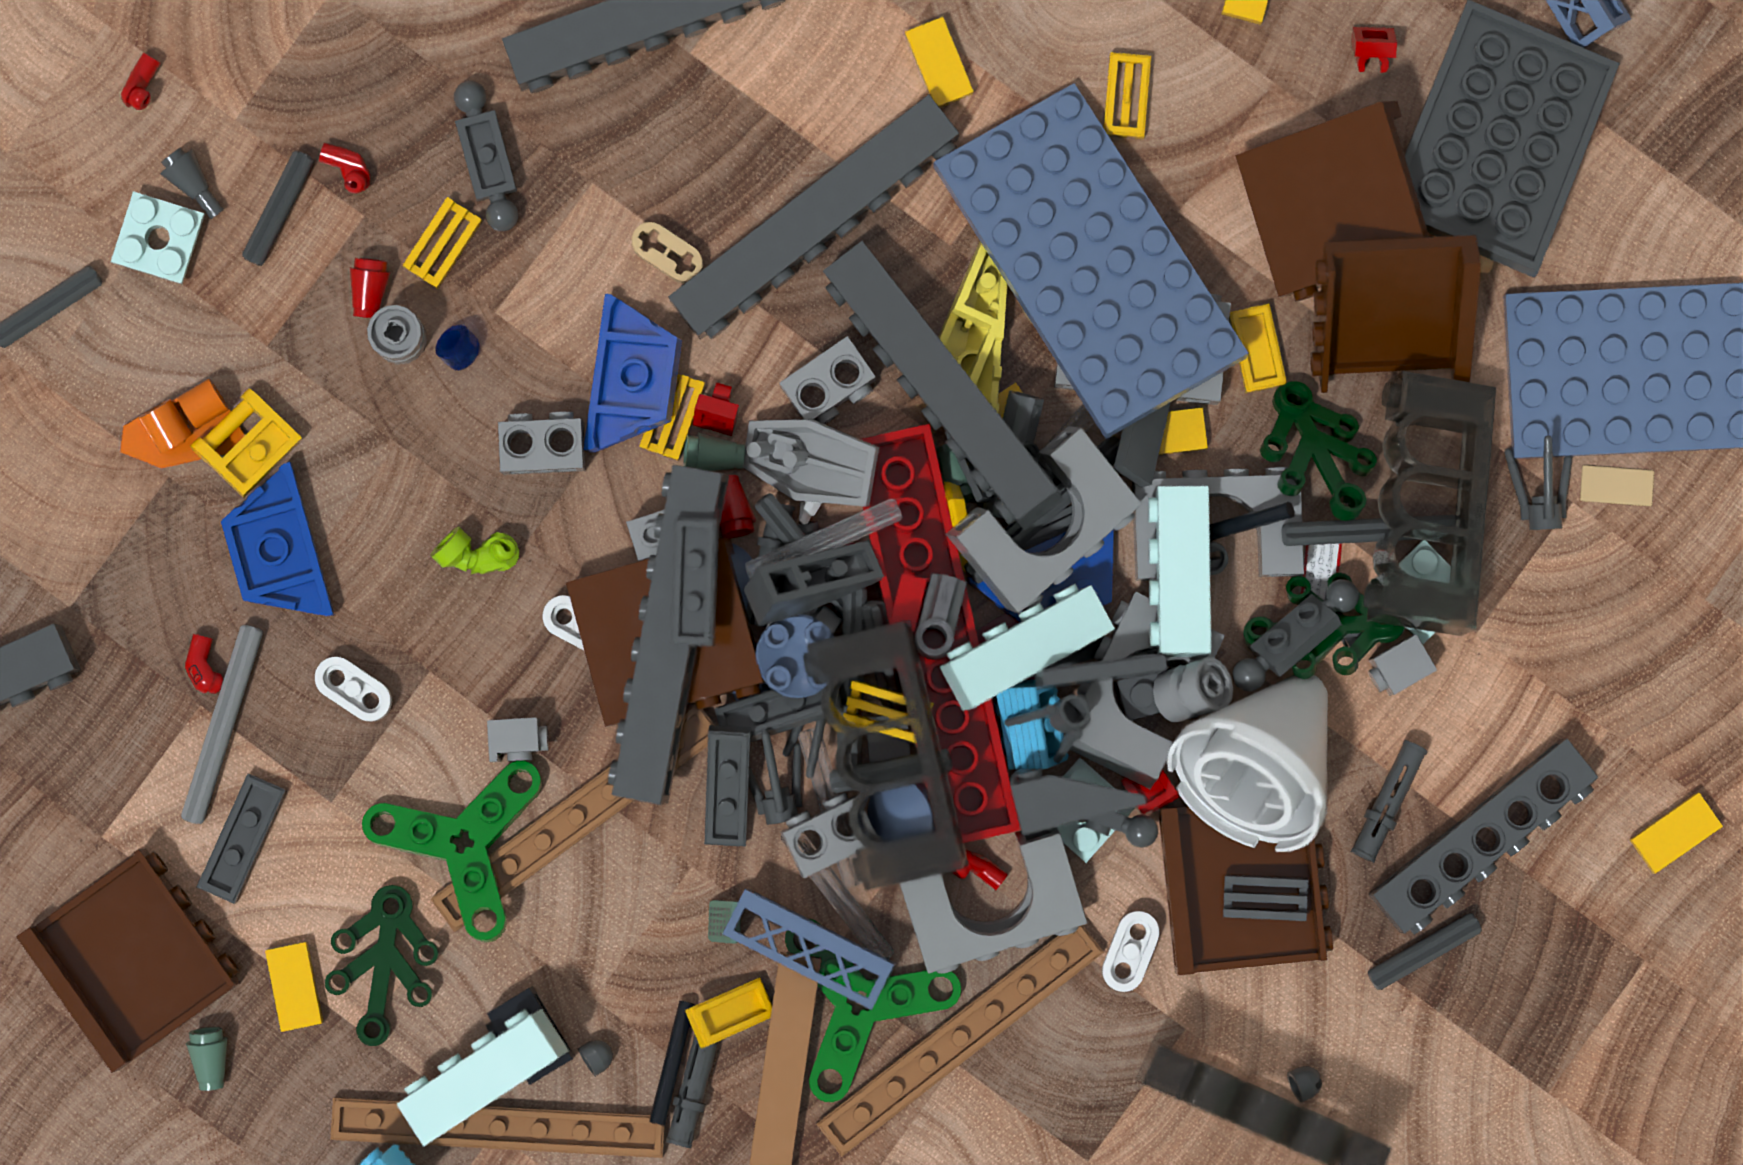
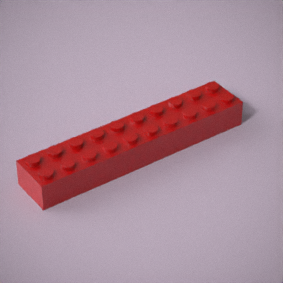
M930 424L860 439L879 447L869 506H862L870 544L884 575L879 584L888 622L890 624L901 574L924 578L928 580L917 629L931 574L947 575L965 581L958 549L946 536V533L953 526ZM967 588L965 589L953 636V643L949 652L967 642H970L972 648L979 645ZM929 629L922 635L923 643L930 649H940L946 643L944 634L938 629ZM914 637L910 657L896 654L904 694L933 703L924 741L921 744L915 743L917 754L947 749L952 760L950 772L923 777L924 785L928 790V801L932 809L933 825L937 830L938 848L1021 831L991 698L974 708L963 711L940 669L941 665L951 661L948 654L937 660L922 657L916 649ZM907 706L908 714L920 717V709ZM911 724L912 731L916 732L917 726Z

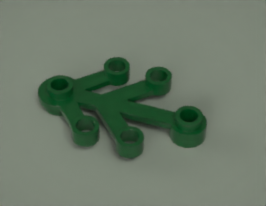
M1290 381L1279 386L1272 399L1274 409L1279 415L1271 434L1265 437L1260 446L1262 457L1269 462H1278L1283 458L1288 448V443L1285 439L1293 422L1301 435L1289 468L1282 472L1278 480L1279 490L1286 496H1296L1301 492L1306 481L1304 473L1312 456L1332 495L1330 508L1333 515L1342 521L1357 518L1366 505V495L1359 486L1345 483L1331 455L1349 462L1350 470L1358 476H1368L1377 463L1376 455L1367 448H1357L1346 443L1352 441L1359 429L1358 421L1349 414L1341 415L1314 403L1312 392L1304 383ZM1313 420L1331 427L1333 436L1317 430ZM1340 425L1348 427L1350 431H1344ZM1269 445H1275L1279 451L1272 450ZM1358 459L1365 460L1368 465H1362ZM1286 479L1294 480L1297 485L1289 484Z
M1335 573L1328 579L1327 586L1329 587L1334 581L1341 579L1351 582L1352 580L1345 573ZM1295 576L1286 584L1287 597L1293 604L1299 605L1311 594L1321 602L1324 601L1311 591L1310 582L1305 577ZM1298 586L1306 589L1304 593L1299 595L1292 593V590ZM1359 592V601L1353 609L1360 615L1344 616L1342 613L1336 612L1342 625L1292 666L1293 674L1301 679L1312 677L1317 670V665L1347 634L1362 633L1351 647H1341L1333 654L1335 671L1340 675L1353 674L1358 668V662L1377 642H1392L1403 633L1406 626L1403 611L1393 603L1382 602L1375 604ZM1262 616L1250 619L1243 630L1246 646L1251 650L1250 645L1262 636L1254 634V629L1263 627L1268 631L1278 622L1273 623L1271 619ZM1382 617H1390L1392 619L1390 623L1385 625L1377 622ZM1343 657L1353 659L1349 665H1341L1338 661ZM1303 660L1311 662V665L1306 669H1300L1296 665Z
M389 885L379 889L372 898L371 911L348 929L337 930L331 938L332 948L340 954H346L356 948L357 940L380 926L377 944L342 970H334L325 978L327 991L333 995H341L350 989L353 981L374 967L367 1015L358 1021L356 1027L359 1040L368 1046H378L384 1043L391 1034V1023L384 1016L391 969L406 988L407 999L411 1005L423 1007L428 1005L433 998L431 986L420 980L395 946L397 928L414 947L413 957L422 966L432 965L438 960L439 948L434 942L427 940L410 917L413 910V901L410 894L404 888L396 885ZM389 898H394L399 903V909L395 914H389L384 909V903ZM342 933H346L351 937L352 943L348 949H342L337 944V938ZM424 945L430 946L434 951V956L430 961H424L419 956V950ZM336 974L343 976L345 979V986L342 990H335L331 986V979ZM418 986L424 987L427 990L428 996L424 1002H417L413 998V990ZM369 1022H376L380 1027V1033L375 1038L369 1037L366 1034L365 1028Z

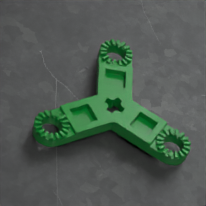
M515 761L507 765L456 819L392 804L379 803L370 807L364 814L362 829L365 836L373 844L380 847L392 848L446 861L466 931L476 941L484 943L493 942L505 932L507 918L488 849L522 814L526 807L539 796L542 790V778L539 771L531 763ZM517 772L528 773L532 777V785L524 793H515L510 789V779ZM389 814L395 820L393 830L384 836L375 834L372 828L375 818H378L379 815ZM464 832H468V837L474 842L473 847H466L463 853H458L459 849L453 844L454 838H461ZM483 910L493 911L497 917L496 925L487 932L478 931L474 926L476 915Z
M787 930L785 944L788 951L794 954L803 952L794 943L795 933ZM824 949L810 954V956L821 957L820 974L826 976L841 971L835 953ZM842 957L846 969L855 966L852 962ZM859 970L847 973L852 989L856 992H865L868 998L878 978L867 980ZM927 970L890 976L873 1009H862L859 1015L851 1012L852 1005L847 1003V997L818 983L817 986L835 1008L809 1077V1086L814 1096L824 1102H836L842 1099L849 1091L873 1023L881 1020L945 1010L957 1003L961 995V984L958 977L952 971L948 973H937L935 971L928 974ZM842 975L831 978L846 986ZM936 977L947 978L953 986L952 994L946 1000L937 1001L928 992L929 983ZM833 1069L841 1075L842 1085L839 1090L832 1093L821 1090L818 1085V1076L822 1071Z

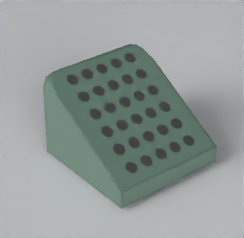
M710 901L709 941L738 943L723 935V932L739 901ZM741 919L735 928L739 933L741 930Z

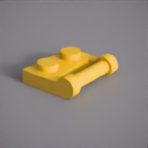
M250 388L240 396L242 401L203 439L198 437L190 445L191 449L243 498L302 441V437ZM253 412L257 414L261 420L222 458L215 450Z

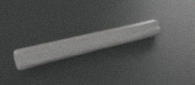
M242 625L239 629L182 810L181 817L185 821L202 824L205 820L263 635L262 630L259 628Z

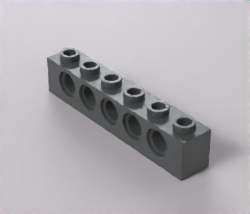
M1567 738L1560 739L1370 892L1369 896L1399 933L1405 934L1410 930L1414 935L1433 921L1429 914L1441 904L1447 909L1465 895L1462 887L1473 878L1479 883L1498 868L1494 862L1506 852L1511 857L1523 849L1530 842L1526 837L1538 826L1543 831L1554 824L1562 816L1558 811L1570 800L1576 805L1592 793L1594 788L1590 784L1598 776ZM1548 775L1555 777L1560 785L1559 793L1553 799L1544 797L1540 790L1541 781ZM1516 801L1523 803L1528 811L1527 819L1521 825L1513 824L1508 817V809ZM1484 827L1490 828L1496 837L1494 846L1488 851L1481 850L1476 844V834ZM1452 853L1458 854L1464 863L1462 872L1456 877L1448 876L1443 868L1445 858ZM1420 879L1426 880L1432 890L1430 898L1424 903H1417L1411 895L1412 885Z

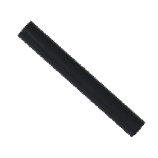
M1285 502L1209 524V541L1293 518L1295 514L1291 502Z
M679 1001L649 1119L650 1123L665 1126L690 1028V1022L685 1010L695 1006L693 1003Z

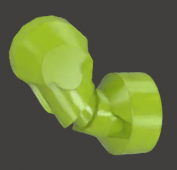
M458 526L442 539L430 555L442 568L456 567L465 572L467 569H471L472 575L476 573L486 574L497 570L506 571L512 568L519 559V549L511 536L506 533L496 532L491 535V538L483 541L479 548L473 551L470 549L471 537Z

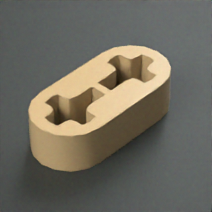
M646 222L634 230L632 246L635 253L642 260L674 281L685 284L703 270V260L700 253L693 246L661 225L654 222ZM653 232H657L659 234L657 237L659 244L667 249L663 254L655 248H650L645 252L642 250L644 244L640 237L643 234L650 236ZM672 252L683 259L690 254L693 256L691 262L695 270L692 273L685 270L680 275L676 272L678 269L677 264L668 257Z

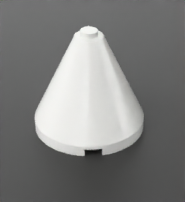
M1295 675L1290 676L1187 725L1180 732L1168 753V771L1173 772L1176 769L1181 781L1176 790L1187 806L1200 819L1226 837L1252 848H1255L1259 840L1277 843L1275 847L1276 852H1287L1300 849L1311 842L1323 824L1326 815L1328 692L1323 682L1315 675L1307 679H1301Z

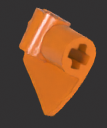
M207 379L174 400L168 399L123 426L120 452L161 469L201 460L191 449L190 445L198 437L203 439L231 410L211 379ZM239 426L215 450L219 455L227 454L245 436L241 427Z

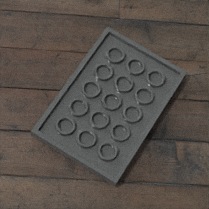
M1467 0L1404 154L1428 233L1436 237L1476 235L1481 256L1535 278L1543 262L1620 63L1474 1Z

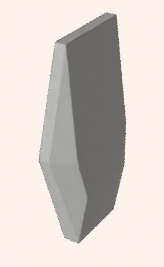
M813 419L751 420L748 426L743 468L796 501L869 506L879 447Z

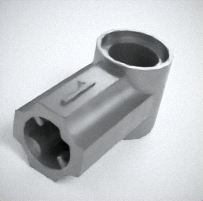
M931 574L915 635V646L922 657L937 660L943 658L949 652L953 643V636L967 582L947 575ZM929 629H938L944 634L946 643L940 649H930L923 643V633Z

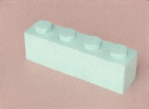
M1158 486L1155 497L1148 498V522H1156V539H1149V564H1156L1157 580L1149 581V604L1157 605V622H1150V647H1157L1158 654L1162 653L1165 657H1208L1211 653L1209 487Z
M1073 584L1054 594L1053 596L1057 602L1043 609L1041 603L1018 614L1021 622L1009 629L1004 622L983 633L986 641L972 648L970 642H967L947 653L951 661L941 665L940 669L962 710L978 706L1113 631L1115 628L1092 585L1078 589L1076 584Z
M526 1009L505 1022L508 1031L496 1038L491 1031L471 1044L475 1051L464 1060H462L459 1053L437 1067L441 1072L440 1076L430 1082L426 1076H423L404 1089L408 1097L397 1103V1106L423 1146L569 1051L542 1009L531 1016Z

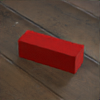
M901 574L884 651L910 657L928 583L927 579Z

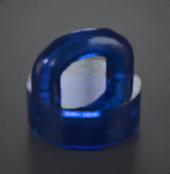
M456 325L447 329L440 336L435 350L437 356L446 365L455 371L466 369L475 361L479 354L480 342L465 325Z

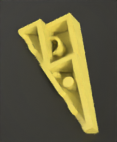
M979 242L938 338L998 413L1007 283L982 243Z

